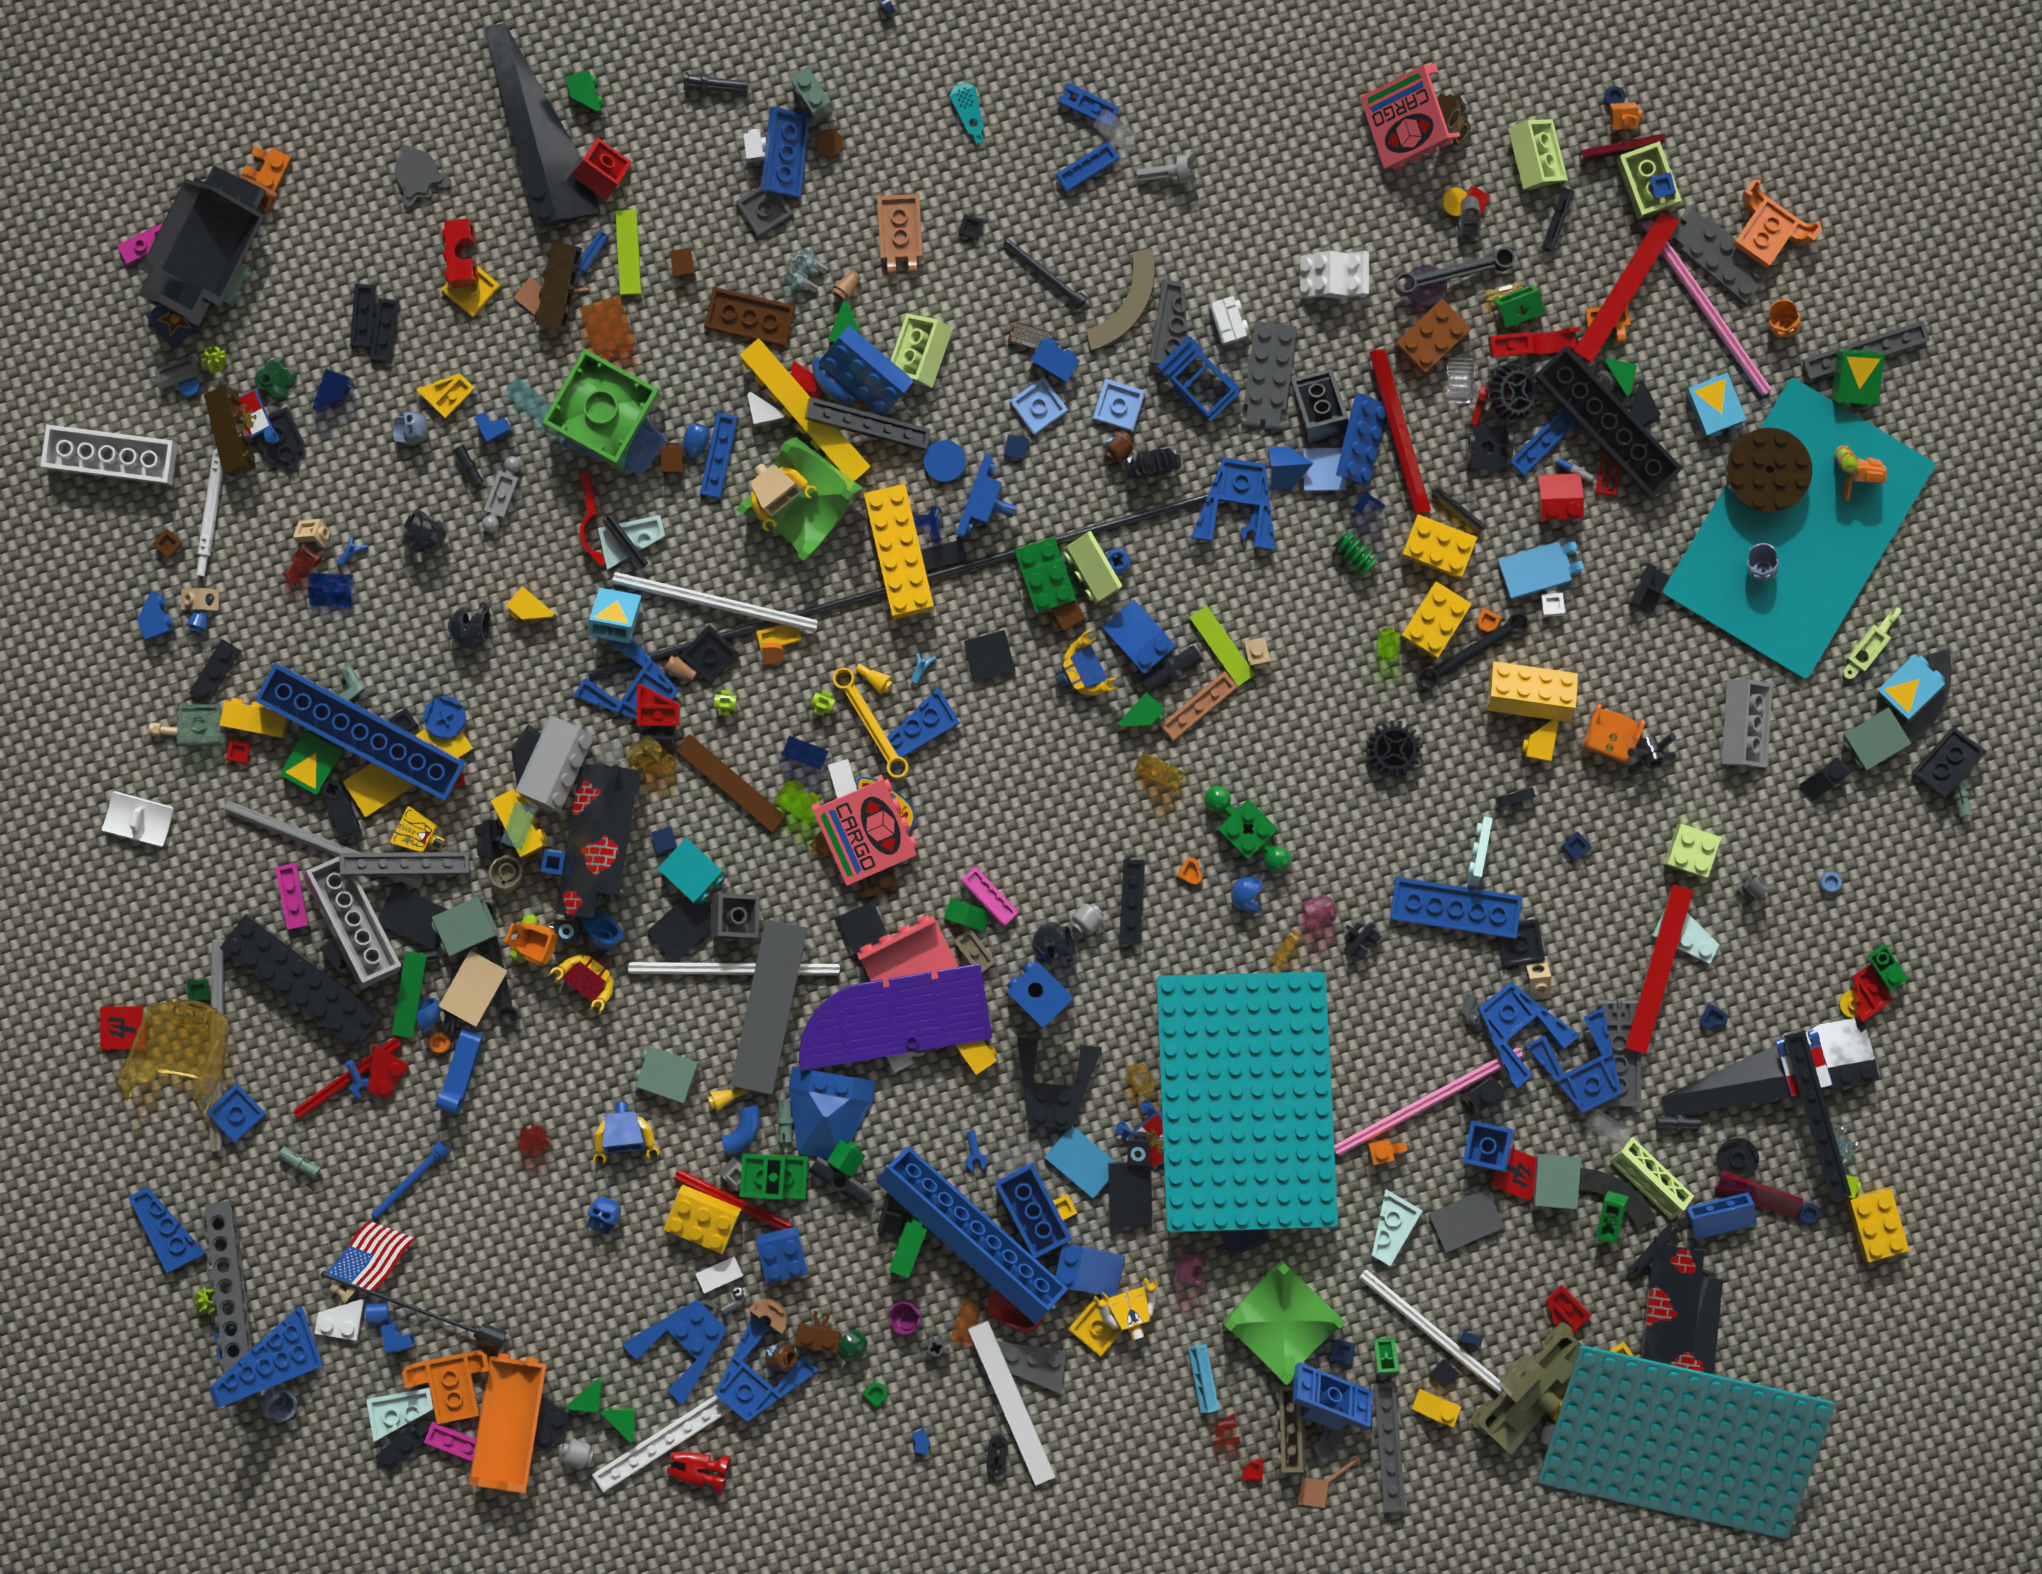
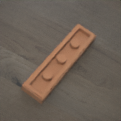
M1224 671L1159 726L1172 741H1175L1236 690L1238 686Z

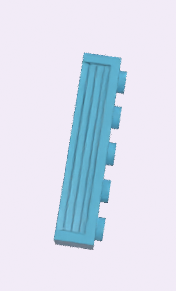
M1207 1344L1188 1347L1200 1413L1217 1411L1219 1407Z

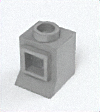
M733 1157L718 1173L736 1191L740 1188L742 1163Z

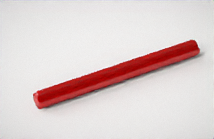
M393 1038L381 1048L392 1054L401 1048L402 1044L397 1038ZM373 1053L355 1065L360 1076L369 1071ZM349 1071L293 1110L298 1119L303 1118L352 1083L353 1080Z
M677 1170L674 1176V1180L739 1207L742 1213L775 1229L784 1230L791 1227V1222L683 1170Z

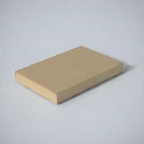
M470 950L439 1007L477 1027L508 971Z

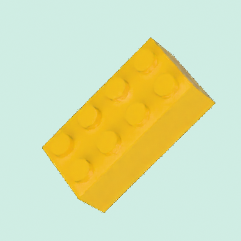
M1493 662L1489 675L1487 710L1571 722L1576 709L1578 673Z

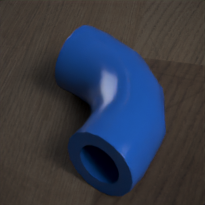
M822 357L815 358L812 361V371L821 391L831 400L843 406H852L856 395L818 364Z
M758 1105L739 1109L738 1128L734 1132L722 1136L723 1147L727 1157L747 1149L756 1139L760 1128V1110Z

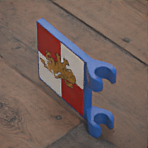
M254 389L241 396L239 404L245 416L244 424L250 439L264 432L266 442L277 443L279 437L271 425L257 390Z
M1811 1030L1808 1032L1812 1045L1810 1050L1821 1088L1832 1086L1819 1033L1817 1030ZM1783 1039L1776 1040L1775 1046L1780 1057L1791 1097L1800 1095L1786 1042Z
M1144 1100L1141 1103L1140 1110L1148 1118L1133 1131L1130 1130L1124 1121H1120L1115 1130L1127 1141L1131 1133L1138 1131L1152 1135L1151 1166L1155 1169L1164 1161L1162 1116L1155 1110L1149 1100Z

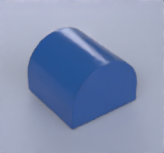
M389 1301L366 1304L367 1325L390 1323Z

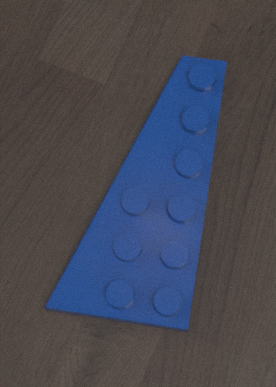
M302 1306L293 1310L208 1388L215 1408L225 1406L323 1366Z

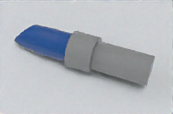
M1563 459L1555 461L1556 465L1568 471L1569 474L1580 473L1581 479L1588 483L1591 482L1593 475L1580 469L1579 466Z

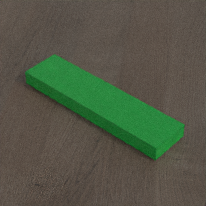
M405 952L392 1035L409 1038L414 1036L416 1013L418 1012L427 954Z

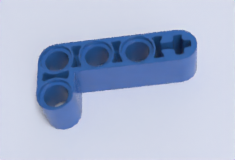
M462 1029L443 1090L439 1092L435 1109L454 1115L460 1113L481 1048L483 1034Z

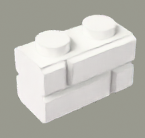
M1234 296L1209 304L1222 346L1246 339V333L1249 332L1246 320L1242 321L1240 313L1243 310L1239 300L1235 301Z

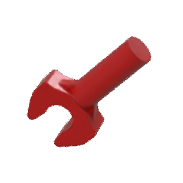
M1480 387L1470 422L1472 425H1479L1488 394L1485 393V391L1489 390L1487 387Z

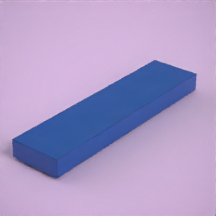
M1561 409L1512 458L1510 465L1524 477L1576 423Z
M717 412L699 494L701 496L721 500L738 416Z

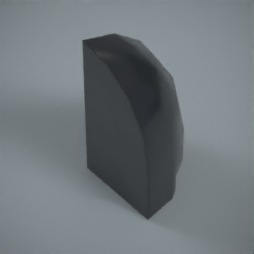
M652 726L641 733L639 737L640 742L652 753L674 755L676 746H674L676 726Z

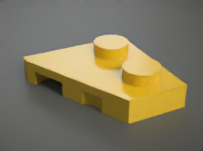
M458 373L447 379L435 381L433 384L418 387L416 390L447 419L476 388Z

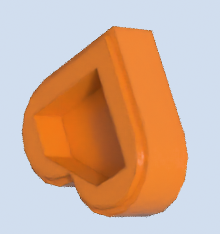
M1195 858L1186 859L1176 876L1191 885L1199 884L1203 877L1199 871L1198 860Z

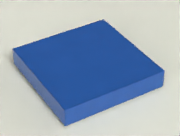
M237 1083L205 1112L234 1143L266 1115Z

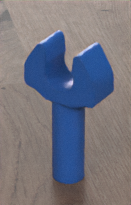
M1253 506L1249 524L1241 528L1240 535L1243 541L1246 539L1247 532L1252 531L1254 533V543L1259 506Z
M353 1060L347 1061L345 1064L353 1080L349 1090L354 1096L361 1099L359 1092L361 1086H364L365 1090L371 1093L367 1090L368 1079L360 1077Z
M975 1130L968 1131L967 1137L971 1154L965 1160L966 1165L973 1171V1160L979 1159L981 1167L984 1169L987 1157L979 1152Z

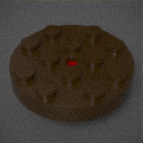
M1760 428L1744 435L1731 449L1725 465L1726 482L1732 495L1744 507L1759 513H1778L1792 507L1807 492L1812 479L1811 458L1804 444L1793 434L1778 428Z

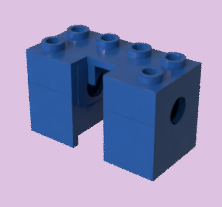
M1030 961L1022 969L1024 974L1019 979L1015 976L1007 984L1009 987L1007 993L1044 1028L1074 997L1038 961L1034 964ZM1035 982L1041 984L1043 988L1041 995L1038 997H1033L1028 993V987Z

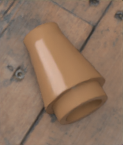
M851 270L833 286L832 294L842 302L843 300H849L861 276Z
M670 656L663 670L669 676L685 679L690 682L697 672L677 656L676 658Z

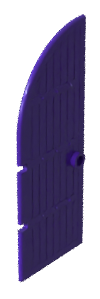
M980 963L937 970L938 978L932 979L930 971L889 978V987H883V981L876 980L855 984L836 992L817 1008L805 1027L799 1049L800 1071L992 1039Z

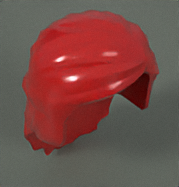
M993 1291V1294L989 1295L987 1311H990V1316L996 1318L1001 1323L1020 1332H1032L1041 1326L1044 1317L1035 1324L999 1291Z

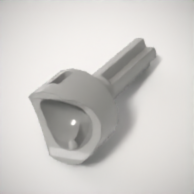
M1193 153L1178 155L1176 165L1171 164L1137 169L1138 182L1176 176L1181 184L1197 182L1195 175L1191 173L1195 156Z

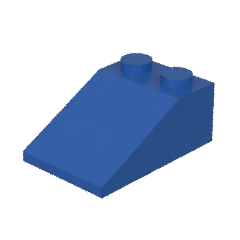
M1135 600L1130 602L1102 626L1142 675L1176 647Z
M1064 1243L1061 1246L1055 1277L1068 1289L1102 1295V1292H1104L1107 1296L1114 1297L1117 1295L1125 1255Z

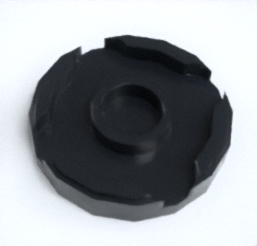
M1735 1137L1727 1139L1717 1150V1167L1721 1173L1726 1171L1747 1179L1757 1169L1759 1163L1758 1150L1753 1143L1744 1138Z

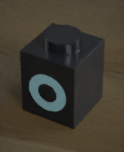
M554 919L553 923H550L549 928L555 930V933L558 935L557 941L579 943L581 922Z
M1142 1131L1131 1133L1128 1139L1127 1164L1149 1166L1152 1153V1135H1147V1133Z

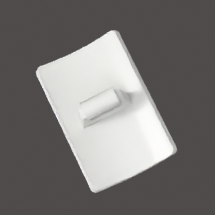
M114 791L111 795L102 831L163 847L174 808Z

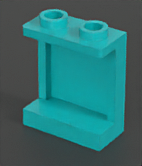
M685 838L657 868L696 905L706 902L710 897L709 893L714 887L718 888L724 882V877L726 876V873L688 838Z

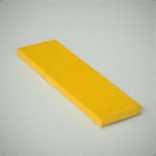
M427 728L416 734V736L458 758L474 749L463 731L455 737L447 739L436 737ZM374 763L369 764L343 781L365 817L370 816L416 786Z

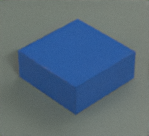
M1671 172L1649 178L1654 199L1676 193Z

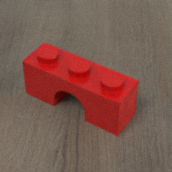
M469 218L444 221L442 238L446 249H443V257L447 263V269L444 270L446 282L453 288L478 285L477 264L471 258L460 259L461 251L465 247L476 245L475 225Z

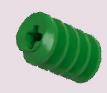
M1347 532L1332 547L1339 545L1338 554L1346 552L1343 559L1351 558L1349 566L1356 564L1354 572L1362 570L1363 572L1360 575L1362 577L1376 564L1378 557L1370 558L1373 551H1364L1367 544L1359 546L1361 538L1353 539L1356 532Z

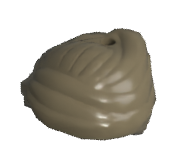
M508 854L495 859L491 863L488 870V878L497 895H508L518 887L523 878V864L520 859Z

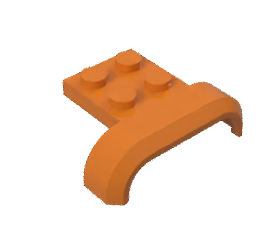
M1759 179L1752 180L1742 195L1744 206L1753 215L1733 245L1767 269L1787 240L1800 245H1809L1815 240L1822 228L1819 221L1814 224H1807L1763 194L1760 189L1761 180Z
M477 1350L410 1364L405 1367L402 1375L405 1388L429 1382L436 1422L441 1424L480 1415L472 1373L490 1371L487 1354Z

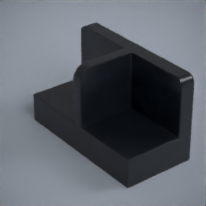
M1650 563L1646 565L1629 601V604L1648 613L1654 611L1660 596L1664 593L1662 590L1669 579L1668 574L1657 570V566Z
M888 1192L877 1232L898 1236L905 1207Z

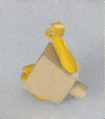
M760 464L754 469L757 477L751 482L753 487L751 491V506L759 519H763V528L766 531H770L767 527L768 521H771L775 528L777 527L776 521L769 518L768 515L772 517L802 493V488L809 499H812V497L807 494L808 489L812 488L818 493L817 488L809 486L807 484L808 481L795 469L784 466L778 468L776 465H771L767 468L764 464Z

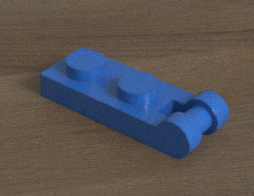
M1066 83L1064 87L1065 92L1063 96L1059 97L1057 102L1110 128L1120 107L1070 83ZM1073 94L1078 96L1076 102L1070 100Z

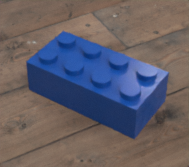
M850 325L818 361V364L883 417L914 381Z
M1033 1161L995 1180V1185L1034 1258L1072 1239V1235Z

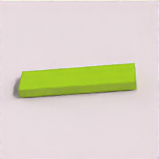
M637 210L615 211L620 295H642Z
M1207 605L1189 617L1237 686H1240L1255 675Z

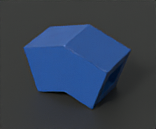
M922 1428L912 1433L916 1443L914 1452L927 1454L930 1439L925 1429Z

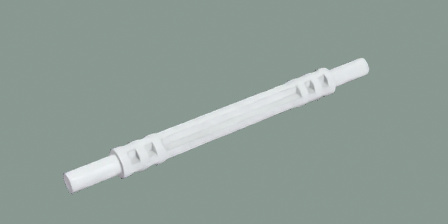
M217 446L216 450H213L197 553L199 554L196 575L204 577L207 559L211 553L223 476Z

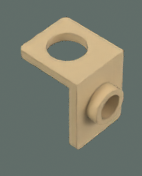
M205 588L181 590V610L200 609L218 611L219 590ZM207 594L213 596L211 606L206 604L205 597Z
M1547 961L1526 963L1532 1000L1551 998V974ZM1535 967H1541L1544 969V971L1541 973L1533 972L1532 969Z

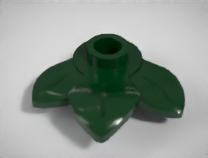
M274 357L265 363L264 369L257 372L255 384L259 389L267 390L271 397L283 399L287 398L285 387L295 382L297 374L288 368H283V357ZM267 376L269 378V382H263L262 377Z

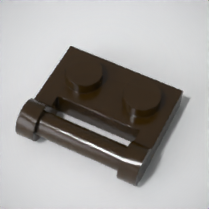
M893 866L873 874L876 889L870 890L867 877L859 880L862 892H860L862 899L899 889Z

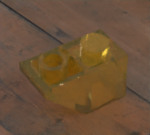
M649 735L631 744L626 758L637 770H642L643 773L665 777L673 776L677 763L673 756L668 754Z
M1145 752L1142 753L1133 770L1174 792H1177L1186 773L1173 765Z

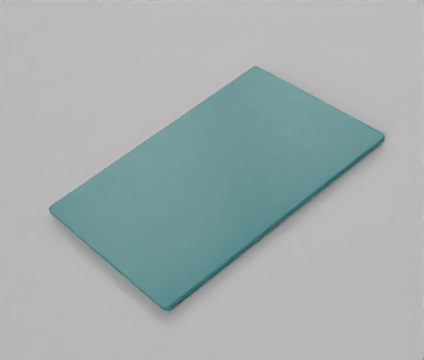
M1791 378L1760 428L1785 430L1796 436L1804 444L1812 462V479L1807 492L1792 507L1778 513L1765 514L1752 511L1740 504L1726 484L1662 591L1664 595L1801 678L1806 679L1812 673L1935 468V463L1799 380ZM1840 446H1848L1858 459L1874 458L1881 460L1887 469L1886 484L1853 481L1849 501L1845 500L1843 497L1845 471L1835 461L1834 453L1836 449ZM1767 543L1775 548L1779 561V570L1775 579L1756 581L1749 576L1747 562L1750 549L1754 545Z
M1324 972L1158 976L1156 984L1167 1230L1169 1232L1336 1227L1338 1225L1326 974Z
M1583 1345L1578 1350L1538 1476V1482L1551 1487L1786 1539L1790 1534L1835 1404L1833 1401Z

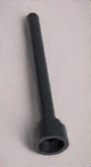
M1004 240L1003 244L1007 249L1067 296L1072 307L1079 310L1088 299L1086 295L1082 292H1074L1011 240Z

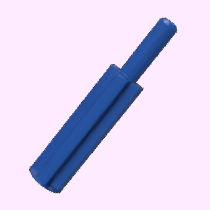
M599 230L580 259L576 282L583 272L587 273L610 238L605 232Z

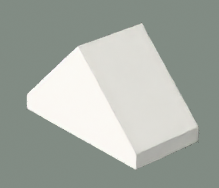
M752 392L748 393L755 427L786 419V414Z

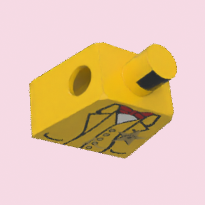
M408 806L390 843L419 852H426L429 846L440 851L445 839L435 835L439 827L415 808Z

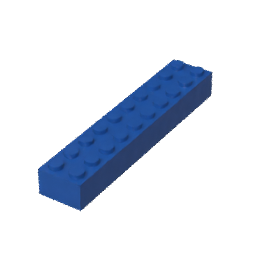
M279 663L273 664L254 700L444 801L448 800L467 764L464 760Z
M909 1146L886 1167L876 1180L884 1190L1035 1324L1046 1315L1067 1291L1068 1288Z

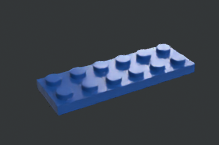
M1396 877L1389 919L1516 939L1523 896Z

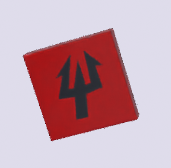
M144 1006L100 1007V1049H144Z
M1512 1148L1508 1172L1495 1170L1490 1185L1530 1201L1533 1195L1536 1157Z

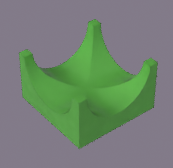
M583 349L542 423L547 433L553 436L564 437L586 448L609 463L615 470L622 472L625 467L628 451L638 430L649 413L655 407H659L663 399L658 388Z
M795 437L783 443L780 447L781 452L773 465H776L778 468L784 466L795 469L808 481L807 484L809 486L817 488L818 493L812 488L808 489L807 494L812 497V499H809L802 488V493L772 517L768 515L769 518L776 521L777 527L775 528L771 521H768L767 525L785 537L797 550L798 557L806 561L815 556L863 488ZM750 494L736 510L742 515H749L764 522L763 519H759L752 508Z
M1281 1259L1222 1320L1224 1326L1246 1344L1286 1385L1293 1379L1295 1365L1299 1362L1303 1363L1326 1338L1346 1324Z

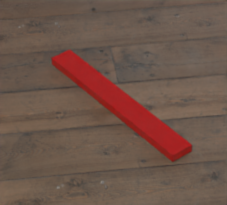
M1663 210L1659 213L1574 349V354L1590 364L1592 363L1679 224V220Z
M1375 349L1370 351L1369 354L1415 514L1427 513L1431 511L1386 350Z
M1674 884L1671 886L1625 1044L1627 1049L1644 1054L1647 1053L1694 890Z

